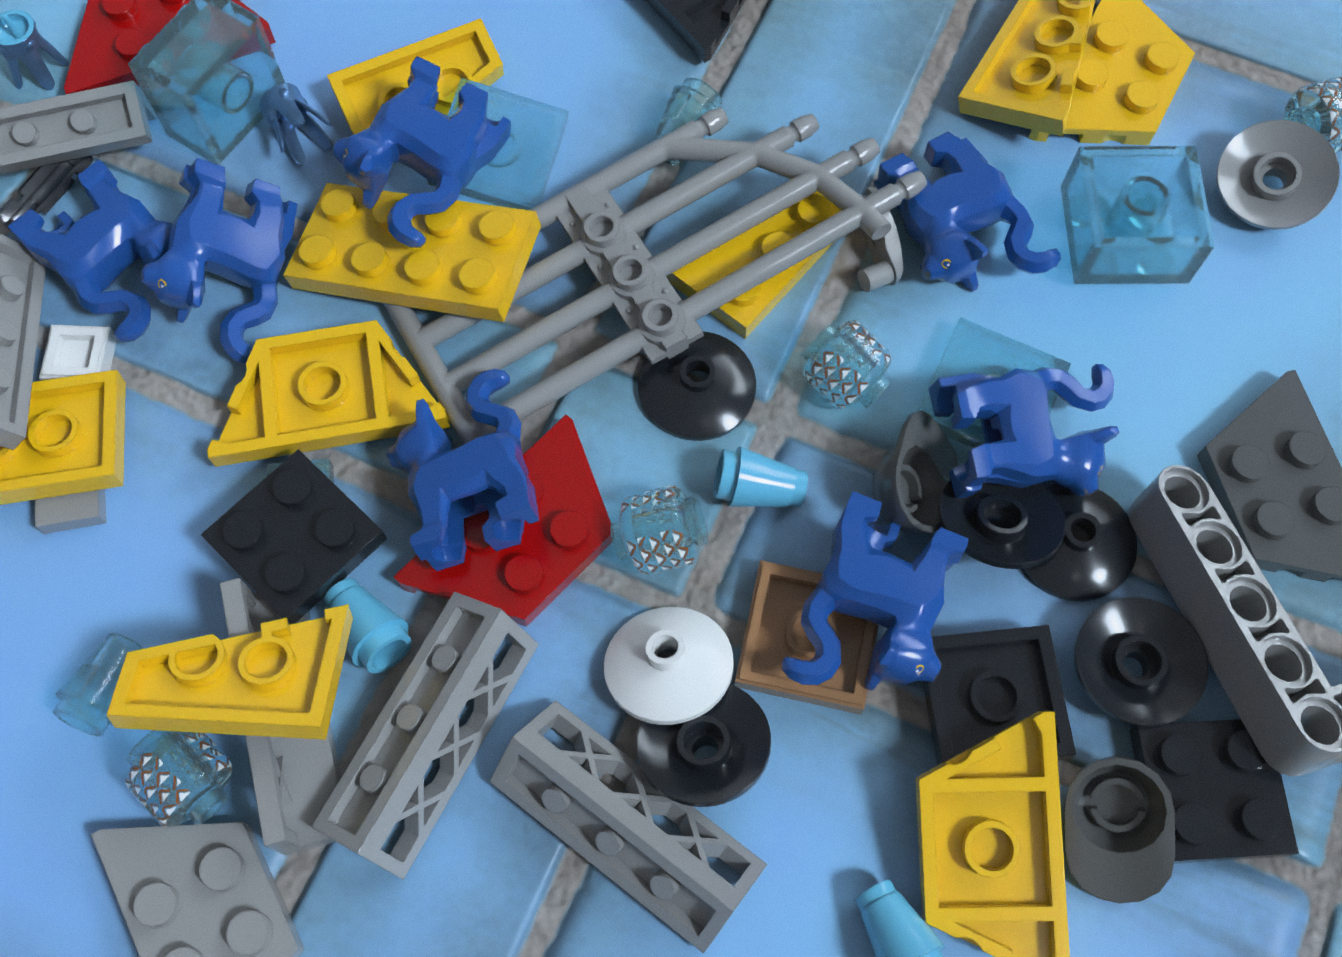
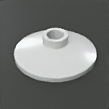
M661 607L635 616L625 623L614 635L604 658L605 681L614 701L632 717L657 725L685 723L707 713L725 695L732 680L734 669L731 644L721 627L708 616L683 607ZM663 650H677L669 658H659L656 656L657 653Z

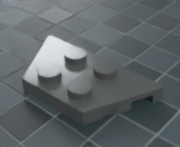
M1296 370L1287 371L1199 452L1197 457L1211 489L1260 570L1270 572L1288 570L1300 578L1326 582L1330 578L1342 580V467Z

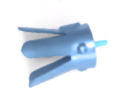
M9 10L1 13L0 53L7 61L16 88L21 89L23 86L17 60L20 58L40 85L47 90H52L55 82L38 48L44 50L61 65H68L69 62L38 32L36 22L30 14L22 10Z
M280 83L264 93L260 100V110L270 127L275 130L281 153L284 152L285 143L294 162L300 167L305 164L306 158L295 131L296 127L301 128L323 150H333L332 141L310 113L328 126H332L333 123L307 104L306 99L302 97L297 86L291 83Z

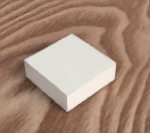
M51 325L39 379L42 381L110 371L117 342L114 331L111 327Z

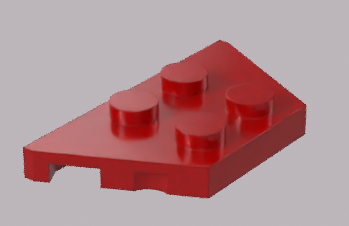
M88 0L64 84V90L66 94L128 81H134L138 86H143L276 43L268 22L240 0Z
M568 415L562 417L523 454L529 471L528 477L535 487L539 521L529 524L527 521L524 522L521 544L495 551L484 540L482 526L489 519L488 510L464 518V536L467 547L464 563L436 571L426 559L421 561L415 555L393 576L396 583L404 591L415 594L417 590L448 600L454 592L500 608L517 624L527 627L615 540L614 529L574 422Z

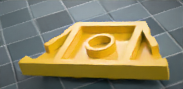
M1101 0L1091 17L1064 133L1079 134V143L1101 144L1112 140L1128 145H1149L1195 55V52L1142 0ZM1031 130L1028 138L1034 141L1046 142L1049 133Z
M373 320L256 339L245 364L247 368L245 377L235 386L227 404L228 409L231 411L219 441L212 439L207 452L208 459L215 467L291 455L298 449L303 453L398 437L405 427L416 421V402L421 399L428 403L436 422L442 429L450 428L443 406L439 401L436 402L422 384L417 372L407 359L402 357L396 350L391 338L378 321Z
M1038 711L915 777L922 919L925 923L955 938L964 939L980 947L982 951L994 957H1070L1055 712Z

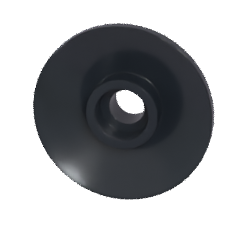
M703 331V337L690 343L688 349L669 360L666 357L652 365L646 357L640 368L638 394L644 412L658 428L674 437L691 441H705L721 437L738 427L748 416L753 406L756 395V376L749 358L735 343L715 333ZM692 371H702L708 374V378L701 382H695L690 380L687 374Z
M950 480L940 497L938 513L942 528L969 538L964 553L990 566L1005 569H1023L1039 565L1050 559L1057 552L1066 533L1064 511L1057 498L1042 483L1024 488L983 483L981 490L966 498H955Z
M1057 484L1046 486L1057 498L1064 511L1066 533L1059 549L1050 559L1039 565L1021 570L1038 588L1060 599L1084 602L1107 596L1121 586L1128 578L1137 557L1136 533L1127 513L1112 497L1099 489L1091 495L1079 497L1069 489ZM1076 525L1083 528L1089 534L1090 541L1082 542L1077 540L1071 532V526Z
M1142 597L1116 599L1096 609L1086 619L1078 632L1074 646V663L1078 679L1089 698L1102 711L1114 719L1140 727L1166 725L1190 712L1204 693L1208 679V659L1204 645L1189 621L1168 605ZM1125 657H1132L1141 664L1143 670L1141 677H1134L1125 669L1123 664Z
M730 684L722 699L711 710L694 720L674 725H657L641 721L637 734V754L640 766L647 780L665 797L688 806H717L742 796L760 779L766 769L771 753L770 727L759 704L748 693ZM708 745L718 750L717 754L710 758L700 759L694 756L696 750L702 746Z

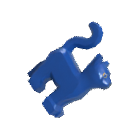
M419 56L413 60L410 66V76L407 80L408 88L382 104L369 128L350 137L338 139L333 150V156L342 164L347 178L363 190V205L369 210L375 206L387 183L392 165L396 162H400L415 170L436 186L434 192L414 193L404 197L392 205L387 216L389 232L398 242L411 248H420L426 242V237L413 227L411 223L412 218L416 215H430L446 211L458 199L460 190L467 187L476 172L496 157L510 137L511 120L504 116L499 121L487 118L488 92L468 82L459 91V110L454 115L449 117L435 110L439 99L437 82L440 75V67Z
M947 131L928 141L924 158L931 167L942 168L946 175L931 182L926 178L927 186L918 195L909 200L903 199L902 203L896 207L902 218L906 233L924 249V257L920 263L922 277L926 280L939 279L948 283L961 281L971 292L977 290L979 284L976 268L979 259L985 257L989 250L969 233L994 225L1000 221L1010 224L1003 243L1008 260L1018 270L1031 275L1041 274L1058 265L1061 255L1057 248L1044 252H1034L1028 249L1027 245L1033 233L1034 223L1027 209L1013 196L1004 174L988 164L983 155L967 138L960 139ZM901 153L880 163L878 179L874 181L873 187L879 190L890 183L895 184L898 178L905 174L919 171L912 159Z
M196 158L191 166L186 164L179 179V184L189 192V197L185 206L171 225L168 251L158 260L146 263L142 268L140 279L141 283L155 292L160 302L176 309V321L180 323L187 319L192 308L200 307L203 302L205 271L220 275L253 290V301L231 309L220 324V342L226 354L237 362L246 364L253 345L245 341L243 337L245 330L270 320L278 304L277 284L279 273L285 261L284 250L293 237L298 204L292 201L282 202L279 186L255 179L247 185L244 196L245 201L250 206L249 217L246 219L223 210L226 186L225 167Z
M97 160L78 174L80 183L93 203V211L76 222L63 211L57 215L58 225L55 231L46 232L42 229L45 222L43 218L32 209H29L7 227L38 263L56 271L75 293L80 306L94 314L101 315L126 312L127 317L118 326L114 335L117 340L123 343L132 342L144 335L150 325V304L144 296L128 290L103 291L109 289L118 277L140 257L145 265L163 256L168 251L170 228L173 223L156 220L140 200L119 191L116 178L102 161Z
M1104 364L1093 365L1091 368L1092 386L1090 388H1084L1065 370L1046 367L1033 371L1015 368L1001 377L969 373L938 378L928 388L934 416L950 417L953 414L951 419L953 429L968 428L976 419L980 418L986 442L967 452L969 460L949 471L955 498H966L981 490L983 483L1024 488L1040 483L1052 482L1069 489L1079 497L1097 492L1098 476L1106 466L1104 444L1117 437L1119 434L1118 427L1107 426L1081 431L1064 439H1057L1050 418L1048 391L1052 390L1071 407L1090 412L1103 409L1113 398L1115 380L1111 370Z
M492 369L480 373L472 380L466 393V410L475 421L496 427V432L484 434L451 450L453 439L447 433H444L436 422L428 403L421 399L416 402V421L405 427L400 432L396 443L387 449L386 455L391 466L408 474V496L415 505L421 519L422 528L410 536L411 547L421 561L426 559L436 571L464 563L467 548L464 536V518L488 510L489 519L482 526L484 540L495 551L521 544L524 522L527 521L529 524L539 521L535 487L528 477L529 471L522 454L520 442L522 424L514 409L501 404L491 403L489 400L493 393L510 383V376L504 370Z
M852 491L832 534L831 558L815 590L803 605L800 623L808 639L815 647L816 654L811 660H802L794 657L784 658L782 660V670L789 679L802 685H819L834 676L841 665V642L827 621V618L835 611L869 620L887 628V631L875 645L872 652L871 664L865 679V689L874 690L881 680L900 685H907L917 680L933 682L940 672L942 663L935 653L931 630L944 605L945 571H948L953 564L959 563L967 548L969 538L941 527L921 553L916 555L911 564L882 551V549L891 548L901 528L900 525L895 523L888 525L872 523L877 521L882 502Z

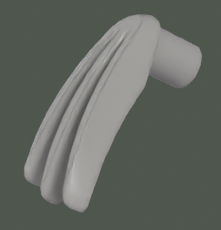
M869 187L866 189L867 195L861 196L865 198L878 189L876 187ZM890 211L884 213L883 216L892 227L881 239L872 240L861 228L874 265L858 271V282L865 292L887 284L895 285L901 279L903 273L901 244Z

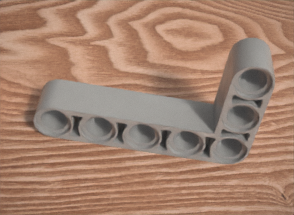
M1171 465L1163 469L1130 506L1129 519L1131 525L1182 616L1189 621L1198 633L1204 645L1209 664L1260 754L1273 769L1291 777L1302 776L1341 763L1342 684L1331 687L1208 482L1201 474L1183 465Z

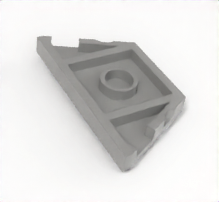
M244 822L174 825L168 827L100 829L91 834L140 957H299L305 950L250 825Z

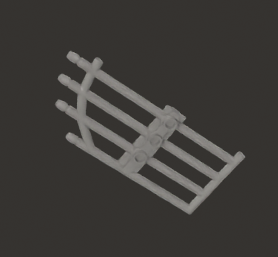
M722 108L707 111L700 115L697 121L691 120L530 209L531 211H536L541 223L540 230L559 221L572 243L525 269L512 303L584 263L587 264L600 284V287L450 371L447 369L435 346L483 319L446 313L422 326L413 308L383 303L437 400L445 409L449 421L464 445L484 434L496 432V427L477 422L466 410V400L461 393L470 386L472 380L480 373L492 369L501 370L613 306L630 331L506 400L501 405L514 409L519 420H522L642 351L652 365L666 357L669 360L688 349L690 343L704 336L702 329L696 322L701 317L860 227L872 240L884 237L891 230L892 226L883 214L900 205L903 199L909 200L918 195L927 186L924 174L921 171L905 174L898 178L895 184L890 183L863 198L840 178L854 171L856 166L861 167L872 161L880 153L879 145L874 138L858 141L851 145L848 151L842 150L817 164L784 152L793 147L796 141L800 143L806 140L819 129L818 121L813 114L800 116L789 122L788 127L782 126L755 142L703 139L705 135L711 136L717 133L729 122L725 111ZM668 159L715 162L712 166L625 214L609 193ZM756 167L791 179L655 256L651 255L637 234ZM817 191L842 210L683 301L666 277Z

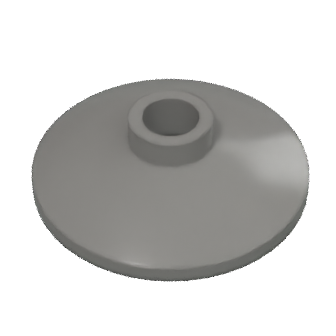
M1269 120L1244 129L1228 143L1218 163L1216 181L1222 201L1237 218L1254 227L1268 230H1284L1295 228L1311 221L1327 207L1337 190L1340 169L1333 147L1318 131L1300 122ZM1266 176H1276L1281 179L1283 187L1277 190L1271 189L1263 183V178Z

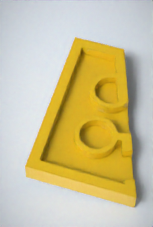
M477 19L328 74L327 77L331 89L352 135L369 128L382 104L408 88L407 80L410 76V66L417 56L440 67V75L437 82L439 99L435 110L449 117L459 110V91L467 82L482 90H486L504 75L503 63L482 19Z
M817 191L666 277L671 285L687 297H690L842 210ZM832 244L710 313L746 339Z
M349 604L324 609L325 617L290 625L287 618L260 623L261 631L222 640L214 634L127 652L106 715L115 728L326 740L353 621Z

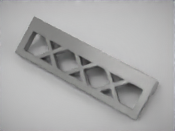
M128 81L0 108V175L152 143L148 121L157 119L154 105L134 81Z
M0 234V446L14 450L26 438L46 266L38 263L22 243Z
M240 578L220 583L229 638L261 631L260 623L282 619L258 593H254ZM307 612L297 623L311 620L310 613ZM331 722L326 740L245 735L264 846L287 856L336 842L311 828L341 779Z
M454 592L311 828L404 880L539 644L502 609ZM504 638H506L512 645L499 668L493 670V657ZM474 698V711L467 723L459 728V715L467 701ZM440 757L438 773L432 783L424 787V775L433 760ZM405 818V829L389 855L382 851L381 848L395 824Z
M556 700L512 737L489 781L703 954L767 866L764 861L693 806L677 803L658 792L647 780L639 764ZM553 728L574 744L575 751L560 750L544 738L543 735ZM598 773L614 775L626 785L627 793L613 792L600 782ZM652 815H662L669 818L678 825L681 836L665 833L654 824ZM707 857L720 858L738 872L741 877L733 886L712 870Z

